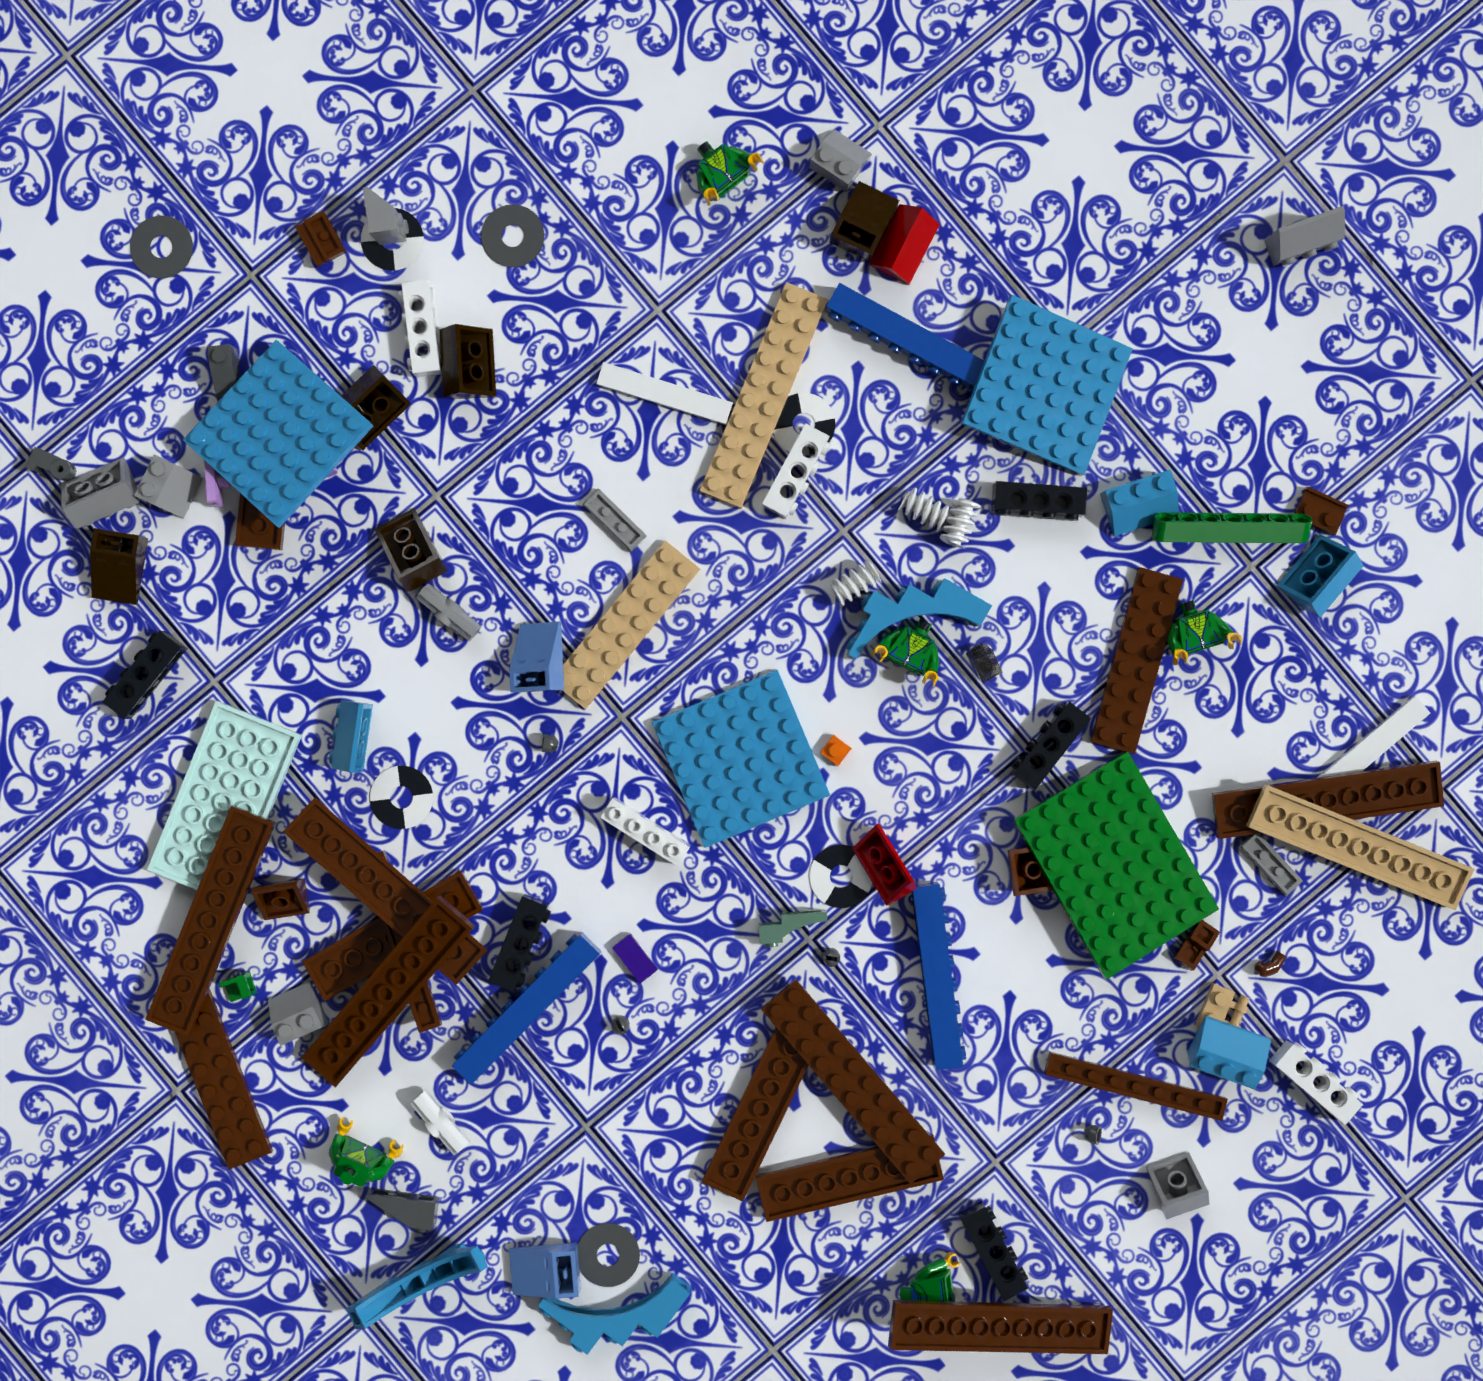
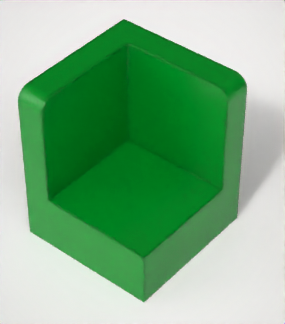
M250 972L218 983L220 988L225 986L231 1002L251 997L257 993Z

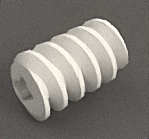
M914 487L911 491L907 492L897 511L905 507L906 516L913 511L914 520L922 516L921 524L923 525L929 520V528L931 529L938 525V532L948 515L949 506L946 505L940 509L941 501H937L933 505L932 496L924 500L925 492H921L917 496V488Z
M958 498L959 500L952 501V505L955 508L949 510V514L953 517H947L945 520L951 526H944L943 531L947 534H941L939 538L949 545L965 549L961 542H969V540L964 537V534L972 533L967 528V525H975L970 520V517L978 516L973 511V508H981V505L967 499Z
M866 560L865 568L857 565V573L850 569L849 577L841 574V582L834 578L833 586L831 585L840 604L845 606L844 598L852 602L853 593L861 597L860 589L868 593L869 584L873 588H877L876 580L881 583L882 581L872 563Z

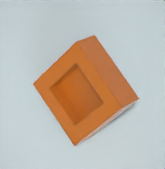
M833 735L820 753L839 766L852 748Z

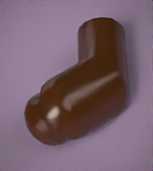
M1276 951L1271 962L1266 964L1261 961L1257 962L1254 971L1259 973L1261 977L1278 973L1287 956Z

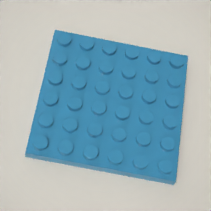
M1011 295L1008 298L960 424L1078 475H1085L1133 348Z
M276 339L189 432L183 441L271 522L280 528L372 429L373 425Z
M778 670L652 722L704 848L830 796Z

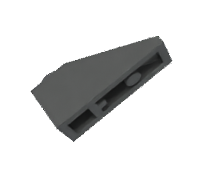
M231 344L207 346L210 372L217 402L241 378L238 349Z
M372 1188L367 1194L369 1201L409 1228H415L417 1232H428L433 1230L436 1225L439 1197L376 1188Z

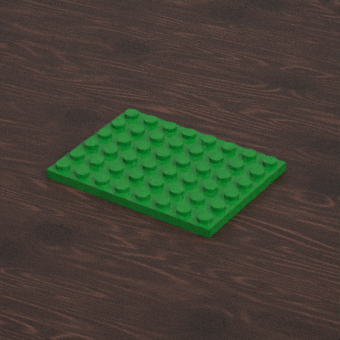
M1129 752L1122 753L1012 820L1027 847L1031 849V854L1041 867L1042 873L1052 887L1053 892L1102 977L1106 980L1219 910Z

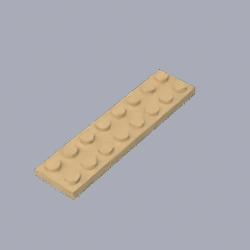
M665 540L563 664L564 690L562 691L584 709H587L700 571V568Z

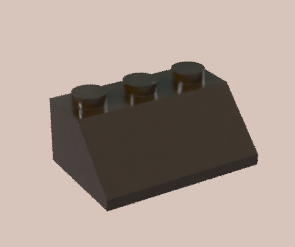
M460 324L439 329L443 397L456 399L496 397L493 329Z
M374 365L341 395L344 400L373 425L372 429L357 444L362 450L411 405L410 401Z

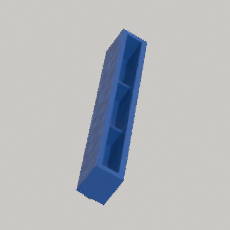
M841 283L838 284L826 306L825 312L829 313V318L837 322L842 320L848 324L851 330L857 333L862 331L868 334V338L873 342H883L888 345L890 351L896 354L901 352L907 355L908 360L917 365L922 363L928 367V371L938 376L942 374L948 377L950 383L956 386L961 384L968 388L967 391L972 394L985 360Z
M938 882L916 885L917 889L912 891L911 894L933 1065L936 1070L963 1067V1060H966L965 1046L960 1044V1037H963L962 1024L957 1021V1014H960V1005L958 1000L955 1001L954 992L958 991L956 978H952L951 969H955L953 955H949L948 946H952L950 932L946 933L945 924L949 923L948 912L943 910L942 901H946L944 887L940 888Z
M583 932L579 936L574 934L565 943L568 947L563 952L558 950L549 959L552 964L547 969L542 966L534 975L536 980L531 985L526 983L518 991L520 996L515 1001L510 999L501 1008L504 1012L499 1017L494 1015L486 1023L488 1029L483 1034L478 1032L470 1040L472 1045L467 1050L462 1048L453 1057L456 1061L452 1067L470 1085L600 955L602 951Z

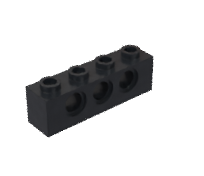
M996 481L993 483L991 511H997V515L1010 516L1011 512L1020 513V517L1030 518L1033 517V514H1040L1043 519H1056V516H1065V520L1078 521L1079 517L1081 518L1086 514L1087 488ZM1013 494L1020 496L1021 504L1019 506L1011 502ZM1035 496H1040L1044 500L1043 507H1037L1034 504ZM1057 498H1063L1066 501L1065 509H1060L1057 506Z
M167 631L153 633L148 639L149 644L147 647L135 655V662L131 667L124 669L119 676L120 680L118 683L112 685L106 691V698L102 702L123 719L133 718L188 649ZM157 650H160L162 657L157 662L154 654ZM142 668L147 670V677L145 679L140 677ZM129 685L133 689V694L130 697L126 695V688Z
M1066 701L1064 704L1061 702L1054 709L1053 713L1055 716L1052 720L1044 722L1039 729L1041 734L1036 740L1032 738L1025 747L1027 752L1022 758L1018 756L1011 765L1013 770L1010 773L1032 790L1037 789L1091 720L1087 714L1070 701ZM1061 720H1065L1068 724V728L1064 733H1061L1057 727ZM1047 738H1051L1054 742L1053 748L1049 751L1043 745ZM1033 756H1037L1040 759V764L1035 769L1029 764Z
M527 894L521 897L488 982L513 992L517 986H522L526 974L523 973L525 965L530 966L535 954L531 952L533 945L539 944L543 932L539 931L542 923H547L551 911L548 910L549 903ZM527 916L533 917L535 927H527L524 923V918ZM517 938H524L526 940L527 947L525 949L517 947ZM515 959L519 965L518 969H510L507 961Z
M980 1201L958 1213L1003 1300L1006 1301L1027 1290L1028 1286L1025 1281L1028 1280V1277L1023 1267L1018 1268L1014 1260L1018 1258L1012 1246L1006 1247L1003 1240L1007 1239L1001 1226L996 1228L993 1222L996 1216L990 1205L985 1207L984 1203ZM981 1226H990L987 1233H979ZM993 1246H1000L998 1253H990V1249ZM1004 1266L1011 1267L1010 1272L1007 1274H1002L1000 1271Z

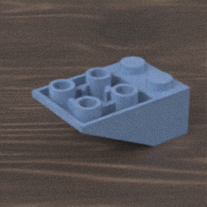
M560 621L520 625L509 669L510 692L564 690Z
M577 1242L509 1248L513 1295L552 1299L579 1297L581 1279Z

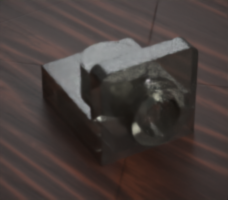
M986 643L976 645L971 651L966 653L982 683L1003 673L993 650Z

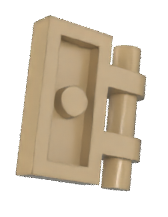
M1212 983L1195 1025L1200 1027L1206 1015L1241 1028L1239 1024L1243 1014L1247 1013L1249 1008L1247 1004L1250 998L1241 995L1237 1003L1232 1001L1235 995L1234 991ZM1229 1007L1235 1009L1231 1021L1225 1020Z

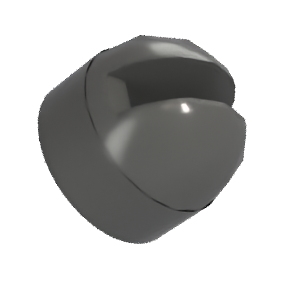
M544 734L542 752L551 753L556 751L559 744L558 739L553 735Z
M828 948L823 952L822 960L825 965L834 967L840 962V954L836 949ZM826 956L837 957V961L827 960Z
M622 1015L616 1016L611 1024L613 1032L618 1035L625 1034L630 1027L628 1018ZM617 1021H620V1024L624 1029L623 1031H620L616 1023Z
M1087 1126L1084 1129L1086 1133L1084 1134L1085 1140L1098 1145L1102 1135L1101 1126Z

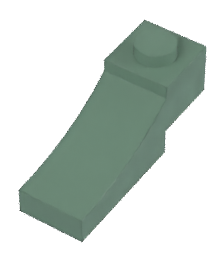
M827 911L781 912V922L759 923L760 944H765V947H778V943H783V937L792 931L809 924L827 921Z

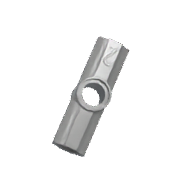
M429 583L421 589L416 597L417 600L435 613L434 616L449 628L452 627L468 641H471L482 627L468 616L461 606L449 597L446 598Z

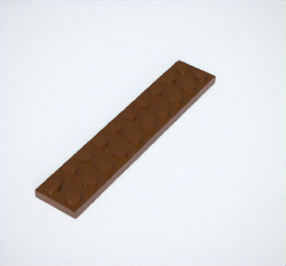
M1437 760L1269 785L1353 820L1444 807L1441 765ZM1263 786L1212 793L1216 837L1218 839L1262 833L1249 828L1246 824Z
M314 798L283 831L402 938L433 903L428 896L317 798ZM468 934L439 967V970L457 985L488 949L471 934Z
M234 805L230 807L145 1020L187 1037L191 1035L276 822Z
M441 895L437 897L301 1058L336 1088L475 925Z
M796 978L761 1008L910 1184L945 1155L934 1139Z
M893 1300L888 1347L890 1350L1108 1354L1113 1309L1105 1305Z

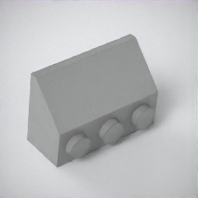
M1344 206L1278 228L1265 240L1273 266L1282 264V267L1295 263L1296 258L1303 256V259H1308L1317 255L1316 251L1324 249L1325 252L1339 247L1338 243L1345 238Z
M120 458L61 484V509L76 529L89 526L99 519L110 517L120 510L131 508L139 503V498L134 496L138 487L125 458Z

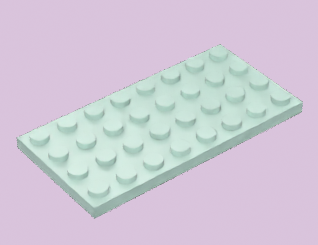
M215 701L147 870L197 890L230 807L234 805L264 818H269L302 734L220 701Z

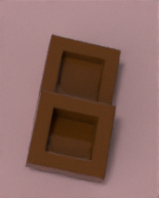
M1204 920L1196 923L1174 954L1173 959L1190 971H1194L1204 953L1211 949L1220 932Z

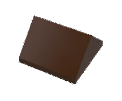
M1020 846L1007 850L1014 896L1053 891L1042 873L1041 867L1031 854L1032 851L1029 847Z
M305 878L251 888L253 898L264 920L310 913Z

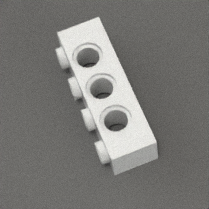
M429 280L401 283L402 290L399 291L400 303L404 304L405 313H402V322L404 327L407 326L408 335L404 336L406 349L410 350V358H407L408 369L416 377L441 375V350L433 285ZM415 303H423L421 310H412ZM418 325H425V331L423 333H415V329ZM421 347H428V353L425 356H418V351Z
M805 423L762 503L763 507L785 519L788 514L793 516L798 506V503L795 502L798 495L803 496L809 486V483L806 482L809 475L814 476L820 465L817 462L821 454L825 456L831 445L828 443L829 436ZM805 447H811L815 451V455L811 458H806L803 456L802 450ZM794 467L803 469L804 475L801 478L792 476L791 470ZM783 487H790L793 490L792 497H782L780 494Z
M615 797L612 798L600 817L677 867L691 846Z
M1286 1040L1269 1061L1333 1117L1346 1125L1363 1105L1357 1100L1359 1095L1350 1087L1346 1089L1340 1085L1342 1080L1331 1071L1327 1074L1322 1069L1324 1065L1315 1057L1310 1059L1306 1056L1307 1050L1297 1042L1292 1044ZM1303 1061V1068L1296 1071L1297 1063ZM1317 1076H1321L1320 1083L1314 1086V1079ZM1334 1091H1338V1097L1331 1101V1094Z

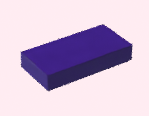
M631 933L612 947L639 984L658 970Z

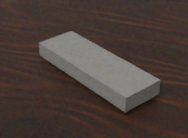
M599 488L583 503L631 552L647 537Z
M1259 833L1249 835L1238 845L1284 896H1288L1303 882Z

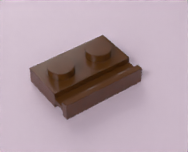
M324 211L295 226L318 268L322 264L328 263L347 252Z
M1305 487L1304 493L1300 497L1293 514L1310 516L1313 520L1312 527L1334 536L1349 505L1313 488Z

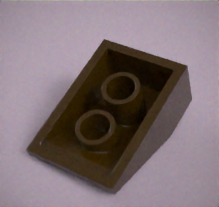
M415 508L374 529L399 581L407 592L448 572Z

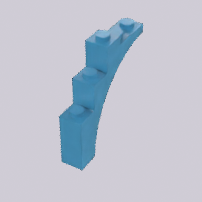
M945 578L941 582L937 581L930 592L934 594L933 597L910 584L906 588L902 587L895 598L899 600L898 603L874 590L871 595L867 593L860 604L864 606L862 612L869 615L868 619L863 617L857 628L860 630L857 638L852 637L846 647L849 650L847 655L856 659L865 645L880 631L893 623L909 617L946 615L980 626L992 605Z
M453 1245L433 1260L422 1261L402 1276L388 1279L347 1307L346 1311L356 1330L366 1329L400 1306L440 1285L483 1271L488 1267L485 1262V1255L478 1246Z
M672 1273L659 1288L648 1296L629 1305L610 1309H591L578 1307L559 1299L540 1298L538 1307L545 1316L553 1317L557 1320L562 1329L565 1331L570 1330L572 1333L569 1342H571L572 1347L576 1351H583L588 1355L603 1333L606 1334L610 1342L618 1343L621 1346L625 1344L638 1325L641 1326L642 1331L647 1335H654L658 1338L690 1295L691 1286Z

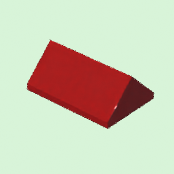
M899 204L869 266L910 285L940 224L922 207Z
M876 824L852 849L887 906L914 891L917 887L880 824Z

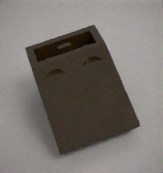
M859 181L831 233L829 243L870 262L900 200Z
M94 528L90 549L92 598L138 605L148 538Z

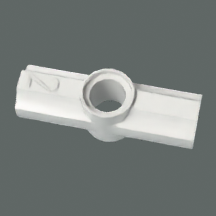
M426 1089L410 1102L411 1106L425 1121L424 1124L427 1130L434 1137H439L453 1155L459 1153L470 1142L455 1124L452 1114L445 1107H441Z

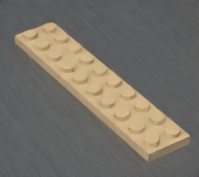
M786 282L700 488V492L742 509L828 299Z
M1264 784L1246 824L1249 828L1453 910L1457 909L1475 870L1470 866L1267 784Z

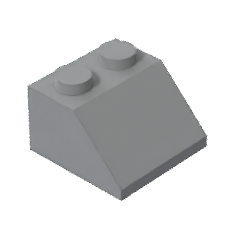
M834 129L822 141L810 159L809 168L845 192H848L872 154Z
M363 187L369 234L380 245L407 241L406 234L409 233L407 220H404L401 213H398L391 204L368 187Z
M153 455L134 496L184 518L203 477L157 455Z
M311 981L268 1000L271 1026L280 1046L320 1029L329 1023Z
M1189 1152L1146 1167L1156 1198L1166 1220L1210 1205L1208 1190Z

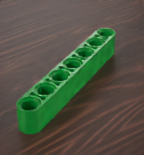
M1162 512L1157 513L1154 517L1152 538L1159 542L1306 543L1309 540L1313 520L1305 514Z

